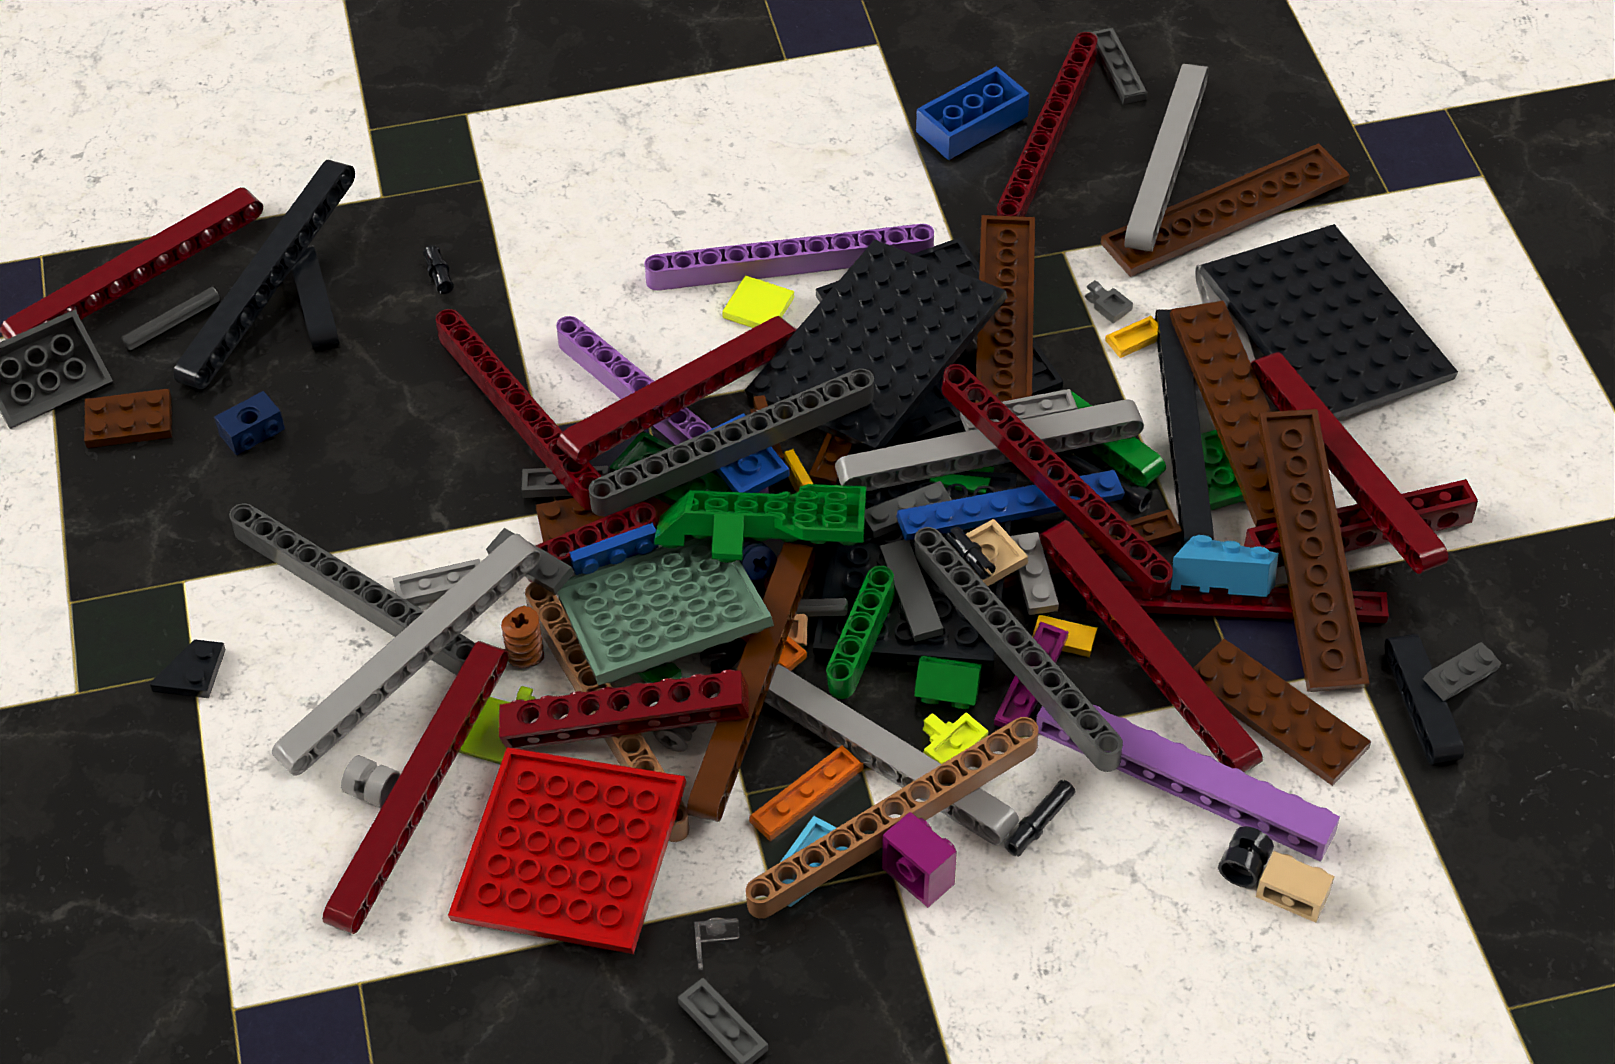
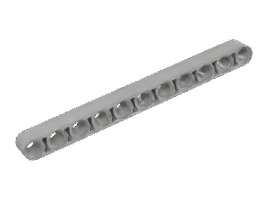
M1182 64L1127 226L1125 248L1153 251L1207 85L1209 68L1206 66Z
M1129 399L1021 420L1054 453L1131 438L1140 434L1144 429V423L1135 402ZM976 429L847 455L837 460L835 469L841 485L866 486V491L1011 461L980 430ZM1010 438L1012 441H1020L1017 438Z
M513 534L280 738L272 748V755L293 776L305 772L529 573L539 562L540 552L520 534Z
M740 659L729 670L736 671ZM780 664L777 665L764 702L837 748L843 745L859 761L896 785L903 788L941 765ZM948 782V783H943L942 785H944V786H950V785H953V784ZM981 788L976 789L940 811L994 845L1001 844L1019 822L1017 813L1010 806Z

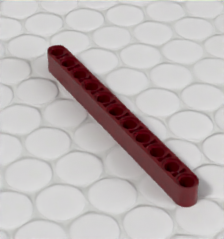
M1081 32L1075 37L997 206V216L1025 217L1096 61L1098 38L1095 34Z
M244 187L235 189L7 318L1 324L0 333L5 339H9L73 310H76L81 320L256 220L262 214L263 204L248 189Z
M453 309L440 311L436 315L435 320L439 340L543 463L552 471L561 484L565 486L579 505L586 510H592L588 490L589 485L592 481L601 477V475L589 461L584 464H578L557 446L562 430L459 312Z
M775 316L570 426L560 434L557 446L575 462L584 464L768 363L797 329L782 317Z
M1275 352L1253 360L1250 366L1253 367L1262 390L1280 411L1317 409L1329 470L1416 573L1420 574L1448 562V552L1443 542L1280 352Z
M960 364L948 366L943 375V395L1146 593L1152 596L1165 594L1168 591L1173 575L1170 563L966 367ZM971 400H977L979 403H974ZM990 419H997L999 422H994ZM1010 438H1017L1020 441H1012ZM1030 457H1036L1040 460L1035 461L1030 459ZM1050 477H1058L1060 480H1053ZM1070 496H1077L1080 500H1074ZM1090 516H1098L1101 519L1095 520ZM1116 535L1119 536L1121 539L1116 540L1113 539L1111 536ZM1132 555H1137V556L1141 557L1142 560H1136V559L1132 558L1131 556H1132ZM1152 576H1160L1163 580H1156Z
M1064 520L1041 533L1040 541L1047 554L1218 761L1228 767L1240 769L1244 773L1263 761V756L1257 744L1069 521Z
M482 641L475 643L327 902L322 918L325 924L351 934L358 932L508 663V650Z

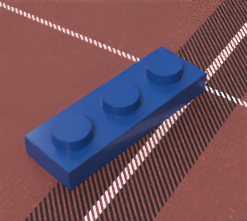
M650 523L569 552L575 575L581 573L591 574L599 567L608 564H619L626 558L638 554H647L653 549L658 548L659 545H654L656 535L654 524Z

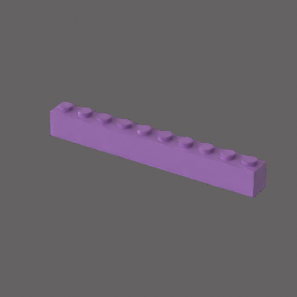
M1093 705L1123 740L1121 763L1117 770L1238 825L1256 828L1268 835L1271 840L1321 862L1336 834L1340 816L1327 808L1313 805L1298 795L1284 792L1275 788L1269 782L1255 779L1246 775L1240 769L1228 767L1217 762L1211 756L1199 754L1188 749L1184 744L1170 741L1161 737L1155 731L1141 728L1132 724L1126 718L1114 716L1099 706ZM1042 706L1037 714L1038 734L1084 754Z

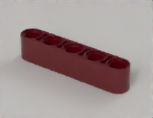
M642 502L535 546L572 567L569 552L588 546L589 542L596 543L650 523L654 524L657 531L659 520L655 508L649 503ZM649 519L647 522L640 523L643 520Z

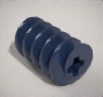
M744 537L742 560L739 561L750 580H763L773 573L777 562L776 555L762 541H755L749 537Z

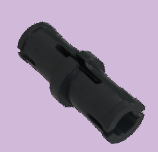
M430 245L423 251V255L428 263L427 270L429 276L434 279L437 291H440L441 294H447L454 288L449 275L448 263L443 260L440 248H437L436 245Z
M960 527L952 528L950 531L956 537L953 538L950 533H947L945 539L981 579L989 578L991 575L985 569H989L991 573H994L996 566L982 553L980 545L972 542Z

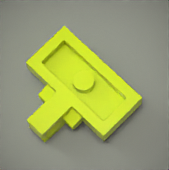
M932 713L924 720L923 731L930 736L929 741L931 742L924 749V754L943 764L986 738L989 731L968 713L962 715L956 722L951 723L948 721L946 724Z

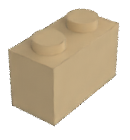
M1273 851L1259 880L1256 897L1316 923L1330 894L1335 876L1328 874L1322 868L1312 867L1297 861L1291 855Z

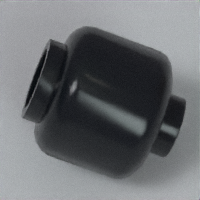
M739 638L700 652L701 663L711 668L713 673L729 670L739 660Z

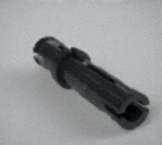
M1060 780L1035 810L1019 822L1017 830L1004 842V846L1013 856L1017 855V857L1021 856L1033 840L1041 837L1045 826L1062 809L1065 803L1074 796L1076 791L1070 782Z

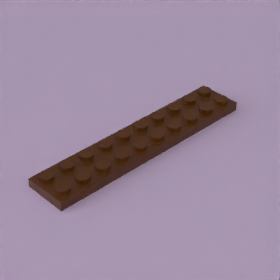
M1318 143L1166 208L1152 252L1125 248V235L1128 225L1102 235L1100 244L1131 277L1349 182L1350 174Z
M981 215L979 280L1006 290L1008 298L977 334L976 378L1001 402L1032 396L1035 217Z
M1223 300L1171 309L1170 319L1255 527L1275 523L1276 517L1257 418L1259 413L1271 412V409L1253 367L1250 366V360L1226 304Z
M1317 409L1261 412L1257 418L1307 692L1367 688L1370 682Z

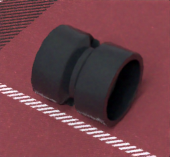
M1248 826L1239 827L1229 843V848L1224 852L1219 862L1218 870L1220 874L1230 883L1245 888L1255 886L1263 872L1264 865L1267 864L1273 852V841L1268 835L1256 828Z

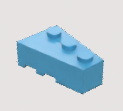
M1206 535L1193 536L1173 558L1171 590H1181V585L1199 586V592L1209 593V587L1226 588L1228 589V594L1267 597L1276 585L1279 553L1270 552L1265 547L1250 548L1240 546V543L1235 541H1216Z

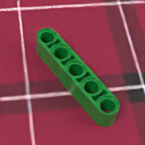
M1071 391L1078 409L1092 406ZM1136 437L1085 447L1135 485L1143 486L1144 488L1166 470L1163 458Z
M875 566L867 573L827 665L828 689L835 698H848L855 692L895 598L894 574L886 566Z

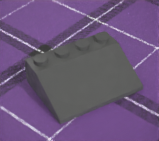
M76 310L0 342V414L9 429L113 383Z

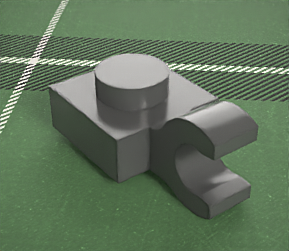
M1095 280L1087 285V289L1090 292L1085 295V298L1090 303H1093L1094 309L1114 324L1132 311L1133 302L1115 288L1107 291Z

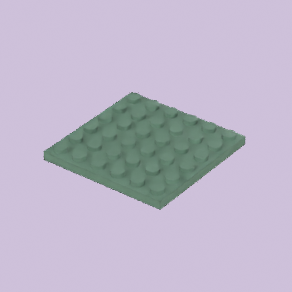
M691 536L686 538L684 546L677 548H664L662 546L653 549L647 554H638L626 558L619 564H608L599 567L591 574L581 573L570 577L558 591L557 596L568 615L572 629L598 686L605 683H613L625 676L642 673L660 664L671 663L678 658L693 653H700L707 648L722 643H729L736 638L751 633H758L765 628L774 626L770 612L741 562L736 560L735 562L725 563L719 561V559H712L713 536L703 539Z

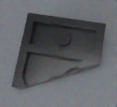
M194 639L151 681L152 691L209 698L226 650L224 643Z

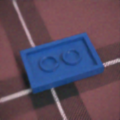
M743 413V414H741V415H739V416H737V417H735V418H733V419H731V420H729V421H727V422H725V423H723V424H721V425H719V426H717V427H715V428H718V427H720V426H723V425H725V424H727V423H730V422H732V421H734V420H737V419H739V418H742V417H744V416H746V415ZM771 446L716 470L733 492L757 493L790 476L788 466Z

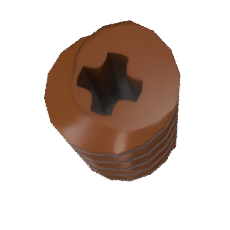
M525 605L517 607L502 620V636L504 638L505 650L509 652L508 662L514 667L528 668L544 660L539 616L531 607Z

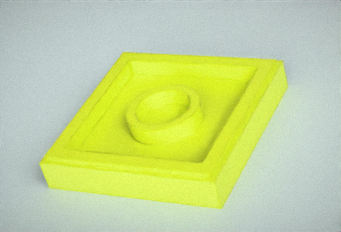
M745 275L723 309L722 317L754 328L775 316L783 317L794 299V291Z

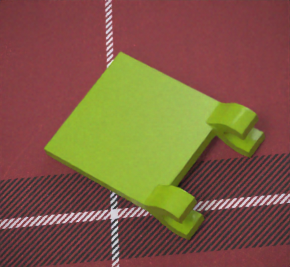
M521 686L516 700L527 701L536 699L534 696H531L533 689ZM489 697L459 753L501 765L506 747L499 738L500 704L510 702Z

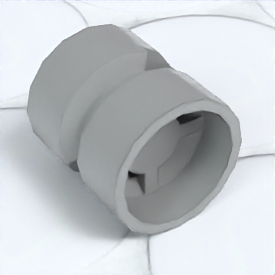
M358 755L346 767L341 781L342 792L358 799L364 798L366 802L382 808L400 773L384 765L377 766L376 762Z

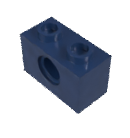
M264 391L214 417L220 437L235 455L251 449L258 443L275 436L285 429L281 411Z

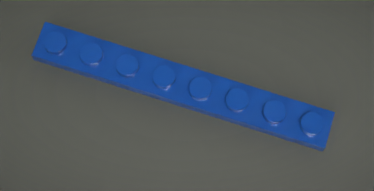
M1115 470L1079 476L1106 503L1123 499L1125 492ZM1036 485L902 509L898 510L896 518L904 539L907 541L915 539L916 532L924 527L935 528L941 534L951 532L950 530L954 527H960L962 530L976 528L992 519H995L997 523L1062 510ZM1070 496L1074 500H1080L1077 496Z

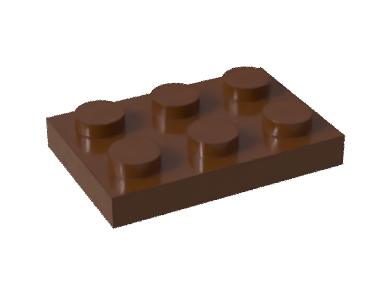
M169 388L85 399L84 441L87 448L172 437V405Z

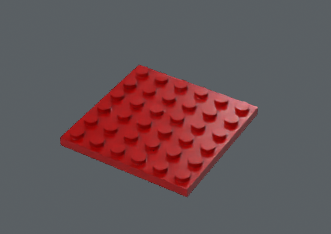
M507 747L448 917L451 921L634 954L687 783L685 776Z

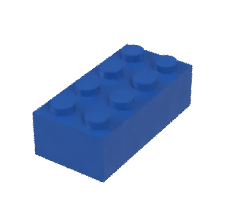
M996 66L918 108L916 132L945 158L950 160L1028 117L1029 93Z

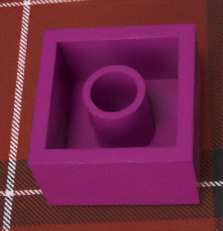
M909 812L883 834L882 869L927 908L955 885L957 851L948 839L937 835L926 820L918 819Z

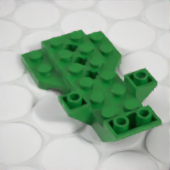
M807 484L800 486L799 492L792 495L787 491L779 494L689 490L660 516L654 545H662L664 548H677L684 546L686 535H691L697 539L713 536L712 559L731 563L736 560H742L744 537H749L755 541L775 538L781 539L784 542H795L800 539L814 544H824L827 541L840 542L843 545H855L857 542L863 543L866 486Z

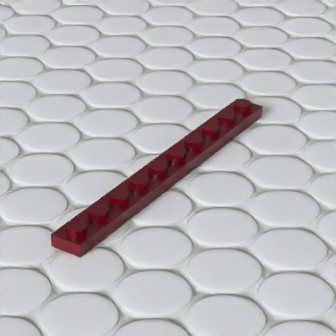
M1120 581L1146 613L1294 619L1288 588H1273L1267 597L1228 594V589L1209 587V593L1199 592V586L1181 585V590H1171L1170 583L1165 594L1152 596L1146 593L1136 582ZM1352 591L1358 622L1387 623L1389 617L1387 592ZM1087 602V611H1095Z

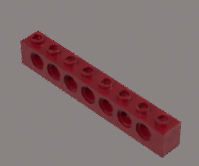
M1467 479L1402 494L1433 532L1472 523L1478 504V499ZM1358 504L1336 509L1344 552L1389 542ZM1277 523L1247 529L1244 546L1250 548L1265 547L1270 552L1279 553L1277 568L1284 566Z
M724 670L717 674H695L689 678L682 679L666 678L660 682L647 684L633 683L630 686L619 688L604 687L598 691L591 692L575 691L569 695H547L540 699L527 701L513 700L510 703L500 704L499 738L506 748L522 750L749 718L748 684L741 670ZM719 693L716 697L710 698L713 694ZM689 697L686 701L680 702L682 699ZM658 702L656 705L649 707L652 703ZM628 706L626 709L620 711L621 708Z

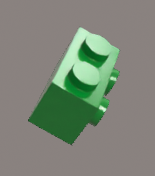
M921 656L918 664L914 696L921 697V702L928 704H939V700L951 702L953 707L968 709L970 705H975L978 699L982 664Z

